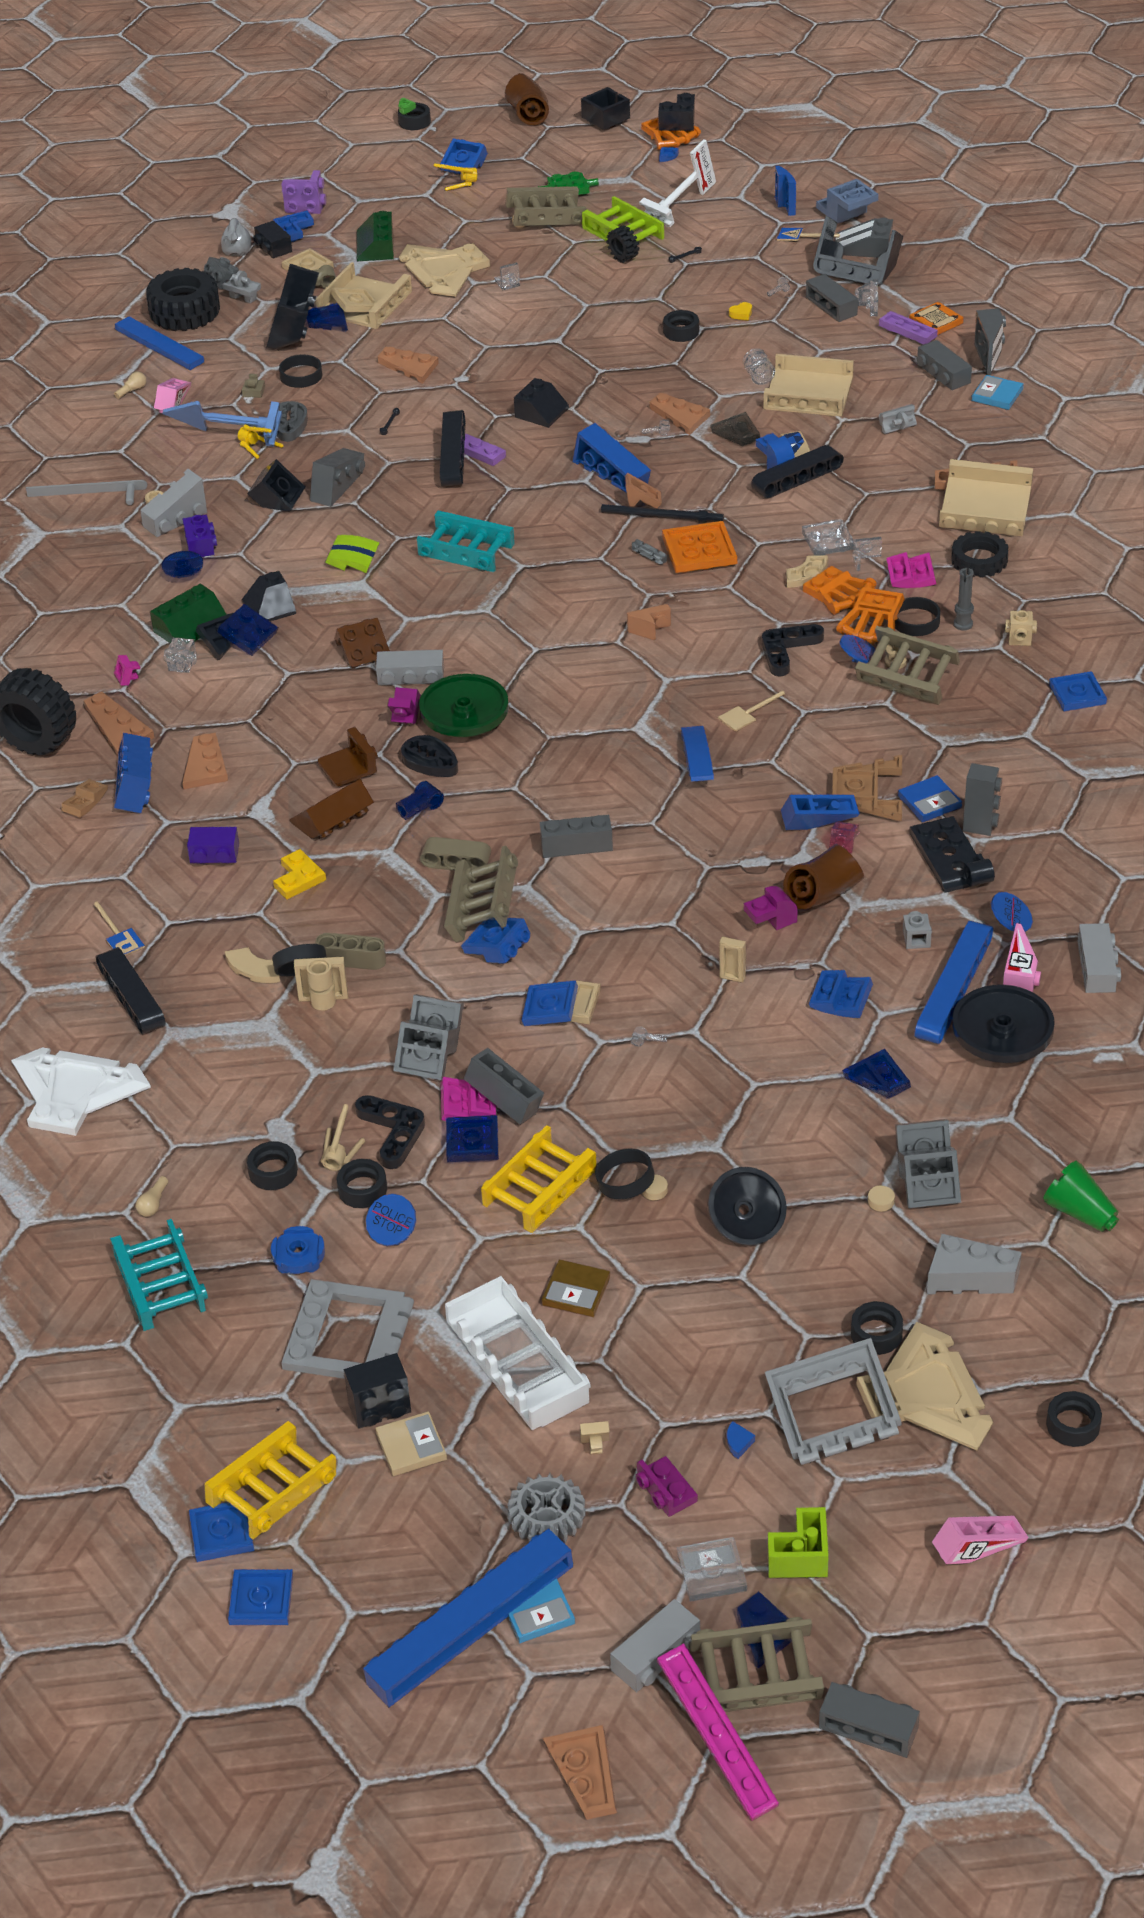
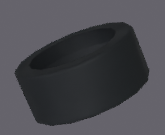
M415 102L416 108L405 115L401 114L398 109L399 126L406 130H420L428 127L431 123L430 108L426 104Z
M676 310L666 314L663 319V333L665 337L675 342L695 339L699 335L698 315L688 310Z
M279 1141L259 1144L252 1149L247 1158L250 1180L258 1188L264 1190L285 1188L297 1176L296 1155L288 1144ZM272 1159L282 1160L287 1163L285 1167L274 1172H264L258 1169L259 1165Z
M356 1159L344 1164L338 1171L336 1178L340 1199L346 1205L353 1208L371 1207L374 1201L386 1195V1174L384 1168L378 1162L371 1159ZM359 1177H370L377 1181L374 1186L364 1190H355L347 1186L350 1181Z
M872 1301L864 1303L854 1311L851 1320V1338L853 1343L871 1338L877 1355L890 1353L901 1343L903 1318L900 1311L893 1305ZM881 1320L890 1324L893 1327V1331L886 1335L875 1336L863 1331L861 1325L868 1321Z
M1069 1391L1055 1396L1049 1403L1046 1425L1049 1434L1059 1443L1071 1447L1085 1446L1093 1442L1099 1435L1102 1412L1100 1405L1094 1398L1082 1392ZM1068 1410L1080 1411L1090 1418L1091 1423L1079 1428L1069 1427L1061 1423L1057 1415Z

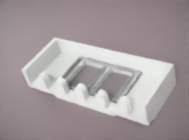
M502 1276L445 1303L447 1323L531 1430L540 1426L544 1427L589 1403V1388L591 1385L587 1376L576 1369L571 1356L563 1353L557 1339L550 1337L546 1332L543 1322L533 1316L528 1303L520 1300L514 1286L507 1284Z

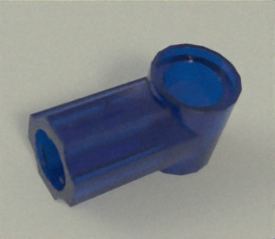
M422 781L416 786L414 793L396 803V809L400 816L407 820L426 808L434 810L440 807L444 801V794L428 781Z

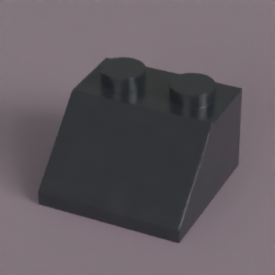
M534 378L514 397L515 418L547 428L569 409V404L553 384L542 379Z
M275 459L262 470L247 494L262 508L289 512L306 486Z

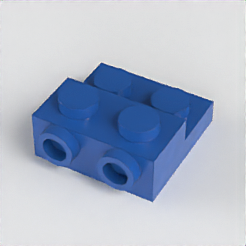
M453 138L440 164L463 168H481L488 153L484 144ZM440 168L443 171L461 174L460 171Z
M495 918L483 921L461 947L465 954L484 955L486 962L502 964L517 955L518 948L523 943L529 941L531 933L524 918H508L506 927L503 928Z

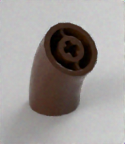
M524 73L514 75L505 89L506 101L516 109L517 115L523 123L528 125L543 123L549 114L548 100L544 91Z
M834 844L814 859L791 867L785 875L783 890L795 903L797 909H809L824 904L845 893L864 879V873L856 859L844 847Z

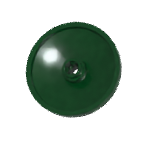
M456 674L441 678L429 685L420 697L419 708L423 722L433 731L447 736L469 737L486 733L501 724L507 716L509 702L506 690L497 681L478 674Z

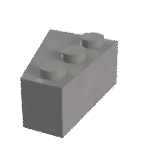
M190 469L183 472L185 475L180 480L169 484L170 488L162 495L159 493L140 510L143 527L154 536L159 537L183 525L182 518L207 513L203 480Z
M942 1234L928 1273L927 1294H936V1291H953V1294H961L962 1290H978L979 1294L1013 1293L1020 1273L1022 1252Z

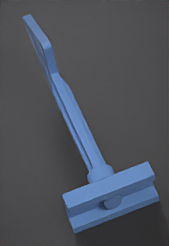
M195 401L163 409L162 414L203 431H207L206 421L236 425L246 424L248 426L271 429V433H263L266 446L274 447L282 411H278L279 402L271 401L268 417L254 418L204 413L200 402Z

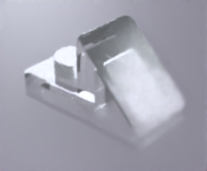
M874 279L855 290V296L859 302L858 306H866V309H870V316H878V279Z

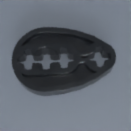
M418 735L403 743L401 747L402 762L407 768L435 777H453L458 773V761L454 752L438 738L430 735Z

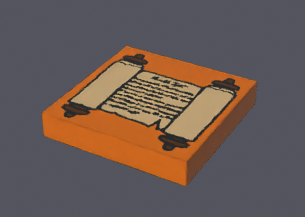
M936 302L909 315V319L937 329V335L963 324L964 317L940 302Z

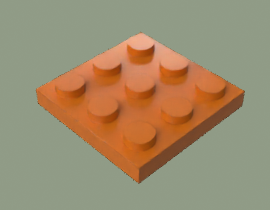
M723 521L662 530V537L675 573L737 564V555Z

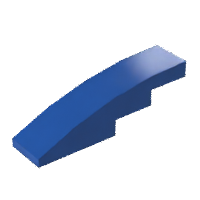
M704 726L681 727L686 765L691 782L714 780Z

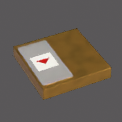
M559 1259L542 1297V1305L594 1317L609 1282L610 1271Z

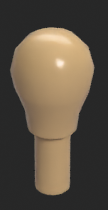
M138 371L132 373L124 383V386L114 392L115 397L119 399L128 392L143 388L146 385L145 375Z
M159 1177L153 1188H150L137 1199L135 1205L140 1215L150 1217L158 1211L161 1193L168 1184L166 1177Z

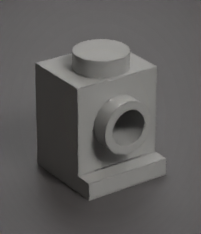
M912 911L908 915H903V934L906 949L931 948L932 929L929 924L928 914ZM923 934L924 938H912V935Z

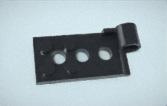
M954 816L910 826L909 834L944 893L994 881L995 873L991 861L988 858L984 859L981 853L976 854Z

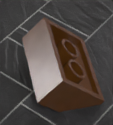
M358 779L289 820L291 824L311 839L318 835L322 839L333 832L331 828L335 825L341 828L351 822L349 817L356 814L359 817L368 812L367 806L374 803L362 780Z

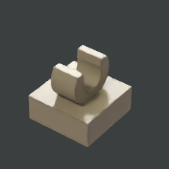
M249 374V379L245 380L242 388V396L262 398L265 380H258L257 374Z

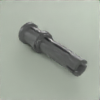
M963 568L959 572V597L954 609L956 612L954 627L962 631L973 627L971 614L974 612V606L971 603L974 571L970 568L968 575L967 568Z

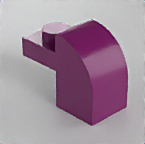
M395 688L394 698H389L388 707L392 712L391 722L416 723L421 697L418 689Z
M766 887L765 895L744 903V911L755 924L768 920L776 930H779L797 922V906L780 887Z

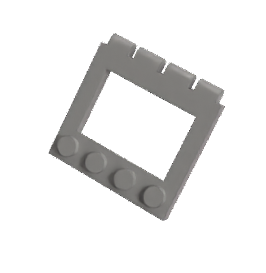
M311 1279L282 1360V1369L345 1379L343 1369L362 1364L312 1356L331 1300L383 1307L366 1362L394 1353L398 1354L414 1300L410 1297H405V1292Z
M871 1338L765 1372L793 1460L799 1458L801 1465L819 1460L818 1452L824 1451L825 1457L847 1451L845 1443L851 1442L853 1449L875 1442L873 1434L878 1433L880 1440L899 1434L897 1426L902 1425L901 1419ZM867 1371L883 1415L802 1441L788 1396Z

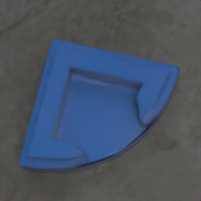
M662 147L659 162L675 159L679 154V148Z
M732 1421L727 1430V1443L732 1455L739 1459L755 1442V1435Z

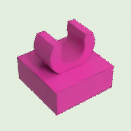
M118 655L114 674L120 685H129L131 679H138L137 673L133 670L140 669L141 667L137 661L130 662L127 655Z

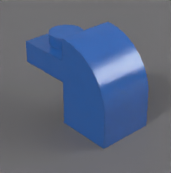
M774 433L756 439V447L767 455V469L795 458L792 446L785 436L778 438Z

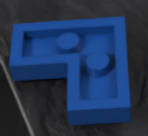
M307 210L273 219L291 236V242L303 238V231L301 229L314 225L313 217Z

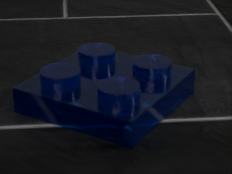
M245 604L218 628L220 635L251 656L278 631L276 625Z
M498 1116L446 1118L447 1163L499 1160Z

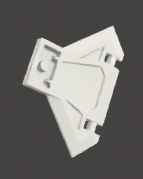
M43 1047L11 1060L36 1102L27 1119L28 1126L31 1128L76 1136L88 1113L151 1088L138 1065L129 1063L124 1068L119 1067L120 1061L66 1051H59L56 1055H51V1050Z

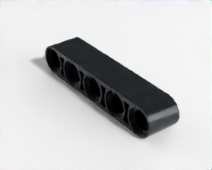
M464 410L443 412L440 456V482L442 487L463 485L466 430Z
M823 445L756 474L751 481V486L767 499L837 470L842 465L844 457L830 445Z
M117 947L96 955V962L100 972L140 1033L143 1035L165 1026L166 1021L162 1010L122 950Z

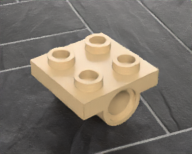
M344 957L294 959L299 1001H311L313 1008L328 1010L335 1005L336 999H348Z

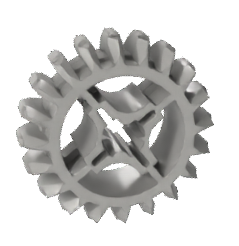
M551 1472L547 1477H542L538 1473L534 1480L527 1476L526 1484L518 1482L517 1490L512 1491L511 1499L507 1504L509 1511L508 1520L512 1524L514 1533L519 1532L521 1540L528 1538L529 1542L534 1536L542 1534L549 1528L560 1540L566 1543L568 1535L575 1537L577 1529L582 1527L583 1519L586 1515L585 1499L581 1495L579 1486L574 1487L571 1479L564 1482L562 1474L557 1478H553ZM564 1504L568 1506L566 1513L561 1508ZM528 1506L532 1508L529 1515L524 1512Z

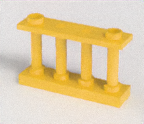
M546 1125L540 1132L534 1134L531 1141L491 1179L484 1182L481 1187L483 1206L488 1207L496 1198L522 1212L524 1229L533 1233L595 1172L597 1167L596 1152L587 1148L581 1155L575 1156L552 1143L551 1127ZM546 1151L570 1165L560 1172L538 1160V1158ZM528 1167H531L554 1181L548 1187H542L521 1174ZM512 1183H515L537 1197L527 1204L505 1190Z
M287 1421L205 1482V1501L212 1508H215L223 1501L233 1505L248 1517L249 1537L254 1539L262 1532L268 1531L280 1518L323 1485L329 1484L336 1476V1456L330 1454L323 1461L319 1462L297 1445L296 1426ZM285 1454H291L311 1470L299 1478L277 1460ZM269 1469L290 1486L278 1494L256 1476L262 1471ZM244 1485H249L269 1502L257 1510L235 1492Z

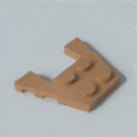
M902 755L894 756V759L884 761L883 758L876 759L875 763L862 765L860 762L833 768L832 795H854L858 811L902 821V800H878V775L902 776Z

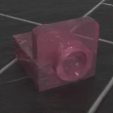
M836 822L831 828L829 848L834 844H838L851 854L853 852L854 839L859 834V825Z

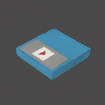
M986 375L973 393L972 401L1009 410L1022 392L1024 383Z
M557 1578L510 1612L508 1616L519 1643L575 1624V1617Z

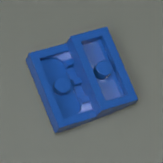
M779 165L775 166V200L777 206L786 207L788 216L796 215V181L786 169Z
M822 970L809 1006L828 1014L860 1018L873 986L871 977H847L845 970Z

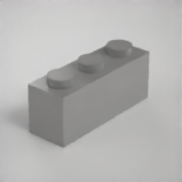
M443 650L377 652L376 671L378 685L432 684L444 678Z
M1109 923L1079 924L1077 942L1085 992H1116V984L1121 982V968L1116 967L1118 965V951L1113 950L1115 948V934L1110 933Z
M674 1599L610 1653L611 1671L636 1693L644 1686L651 1685L662 1671L657 1658L683 1643L687 1649H691V1635L700 1631V1620Z

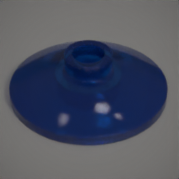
M178 551L165 557L161 566L166 575L175 578H185L198 573L203 568L204 562L203 558L196 552Z

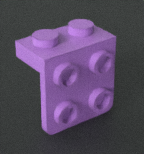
M313 170L310 180L284 179L282 181L286 213H298L307 210L310 214H321L323 205H326V194H323L324 178H321L320 170Z

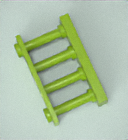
M615 196L612 197V208L598 215L589 210L582 212L583 229L605 241L608 240L606 237L610 231L618 228V225L626 221L631 223L626 226L630 228V231L638 228L643 230L635 234L637 236L636 241H640L650 235L661 240L664 239V222ZM613 215L618 216V218L612 221L606 220Z

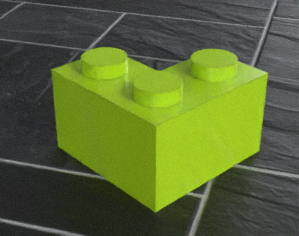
M826 1507L796 1508V1532H768L769 1578L828 1577L829 1556Z

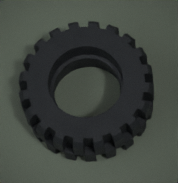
M176 268L172 271H165L163 274H158L155 279H152L146 288L150 318L157 326H161L166 330L187 331L188 329H198L200 326L204 327L208 322L211 323L216 318L220 310L217 282L210 274L196 268Z
M31 668L15 669L9 672L0 682L1 738L4 737L9 745L16 746V749L21 752L27 751V754L46 755L54 752L75 728V705L70 700L67 690L64 691L59 682H55L50 675H44L42 671L37 669L32 671Z

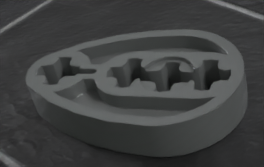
M295 401L279 403L278 411H282L277 437L285 442L293 441L299 437L305 430L308 422L306 406ZM291 411L290 420L287 421V413Z

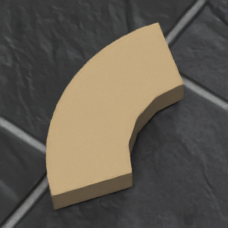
M807 556L806 561L802 565L786 569L787 588L803 586L804 583L826 570L828 556Z
M249 947L225 951L227 963L236 974L249 977L254 982H280L279 975L275 974L273 961L256 957L251 953Z

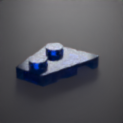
M338 303L309 309L307 315L309 328L331 330L332 326L341 327L342 331H348L344 311Z
M885 1048L842 1070L845 1079L888 1099L911 1088L910 1080Z
M759 1591L737 1608V1616L743 1628L782 1623L789 1619ZM791 1638L774 1640L776 1654L792 1642ZM762 1643L747 1644L750 1646L754 1665L757 1668L761 1667L765 1663Z

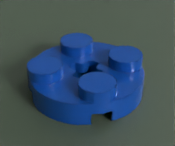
M306 1226L290 1227L284 1230V1234L278 1239L277 1236L273 1239L271 1244L272 1260L279 1272L299 1274L311 1273L319 1269L320 1262L325 1256V1246L322 1236L315 1234L313 1229ZM297 1247L302 1249L301 1252H293Z

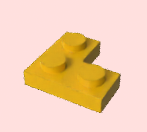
M298 849L281 858V865L289 873L273 880L274 888L288 900L326 881V873L301 849Z

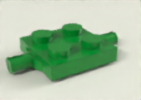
M574 171L566 175L554 174L552 177H547L548 185L538 187H578V195L590 193L589 187L599 186L598 178L587 180L582 172Z

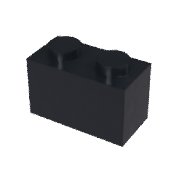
M275 221L254 227L255 235L253 238L256 245H259L273 259L292 252L291 236Z

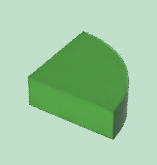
M401 98L398 105L399 112L403 115L416 108V103L406 98Z

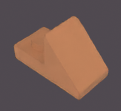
M627 472L625 482L629 506L634 507L639 500H642L645 505L658 508L662 504L661 491Z
M668 604L627 612V630L632 634L656 640V629L671 626V609Z

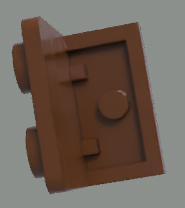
M378 617L365 619L352 625H344L336 630L334 639L337 646L342 645L351 668L377 662V652L390 651Z
M356 727L347 729L349 747L318 759V765L335 786H342L377 772V751L374 746L368 744L366 736L361 734Z

